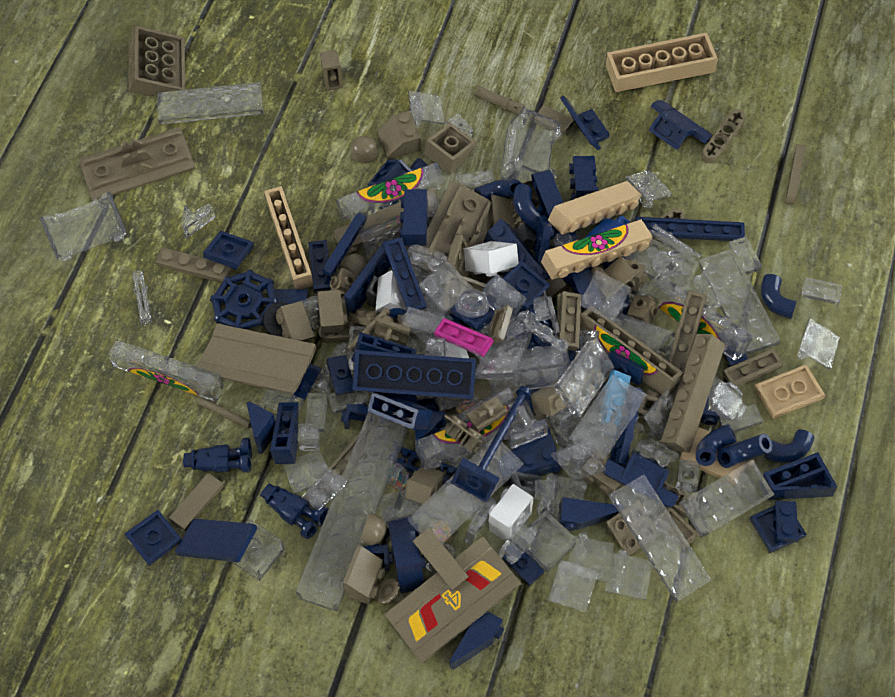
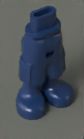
M249 437L243 438L240 447L231 449L228 444L192 450L191 453H184L183 467H192L193 470L205 472H228L231 468L240 469L244 473H249L252 468L251 440Z
M270 483L260 493V496L265 499L266 504L277 512L283 520L291 526L297 524L300 527V534L305 539H310L315 535L317 525L321 527L329 513L327 507L320 506L314 510L309 507V501L299 495H294L279 486H273ZM300 515H305L312 521H306Z

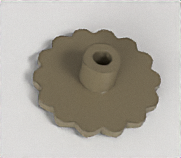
M390 577L380 583L376 595L378 603L386 604L395 599L399 590V582L395 578Z

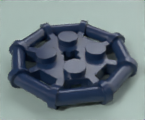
M247 270V272L223 278L224 281L210 297L214 309L215 322L241 329L263 326L262 320L266 309L272 304L279 302L273 286L274 281L271 278L267 279L254 273L253 270ZM245 280L241 285L233 284ZM254 280L260 283V285L257 286L251 283V281ZM228 287H230L229 290L227 291V293H226L225 296H224V295H223L224 292L227 290ZM267 289L269 298H263L262 291ZM246 297H248L247 302L241 303V298L245 299ZM221 302L226 304V309L221 311ZM267 305L262 314L259 315L258 311L261 307ZM228 315H232L237 319L236 322H234L226 317ZM253 316L256 318L242 323L243 319L248 320L251 319Z

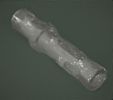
M657 224L652 226L654 230L650 229L651 235L660 240L664 246H669L694 264L698 261L696 258L700 259V253L675 238L673 233L666 232Z
M135 271L132 273L134 282L133 293L136 294L140 323L147 325L152 322L147 296L148 286L145 285L144 272Z

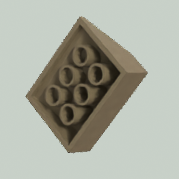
M135 25L129 37V92L141 95L184 93V37Z

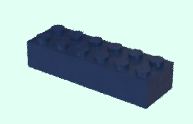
M355 350L352 390L473 399L476 359Z

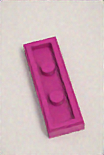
M443 318L434 332L435 337L481 357L486 355L494 342L491 337L446 318Z

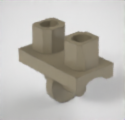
M386 315L383 318L378 317L376 319L375 336L405 346L408 344L410 323L403 321L397 324L393 322L392 317Z
M495 396L487 402H482L481 406L467 413L466 417L479 432L508 414V410L501 404L498 397Z

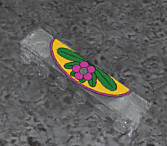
M438 162L343 196L336 200L343 221L350 219V222H352L358 212L366 213L369 216L377 212L376 209L382 207L385 209L392 206L394 202H401L405 189L428 190L434 188L436 191L441 188L440 185L445 183Z
M663 275L651 280L646 295L654 298L660 310L676 321H680L688 292ZM706 304L704 305L697 334L714 335L725 344L723 353L733 360H737L745 355L753 336L747 333L745 329L731 322L729 318L716 312L714 308Z
M117 339L108 353L110 362L114 367L215 402L224 387L220 374Z
M524 400L503 439H510L514 434L521 431L527 432L534 427L535 416L526 400ZM513 403L504 406L508 410V412L511 409ZM507 414L479 431L484 436L482 440L486 442V445L480 443V447L490 446ZM469 420L465 421L468 424L467 429L471 427L476 430ZM445 430L415 441V451L424 470L437 468L441 463L454 461L466 453L472 454L464 445L460 444L462 439L456 442V439L447 435Z

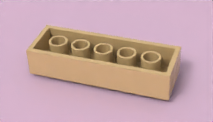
M702 33L607 52L606 68L616 93L713 73L716 70L718 58L708 34Z

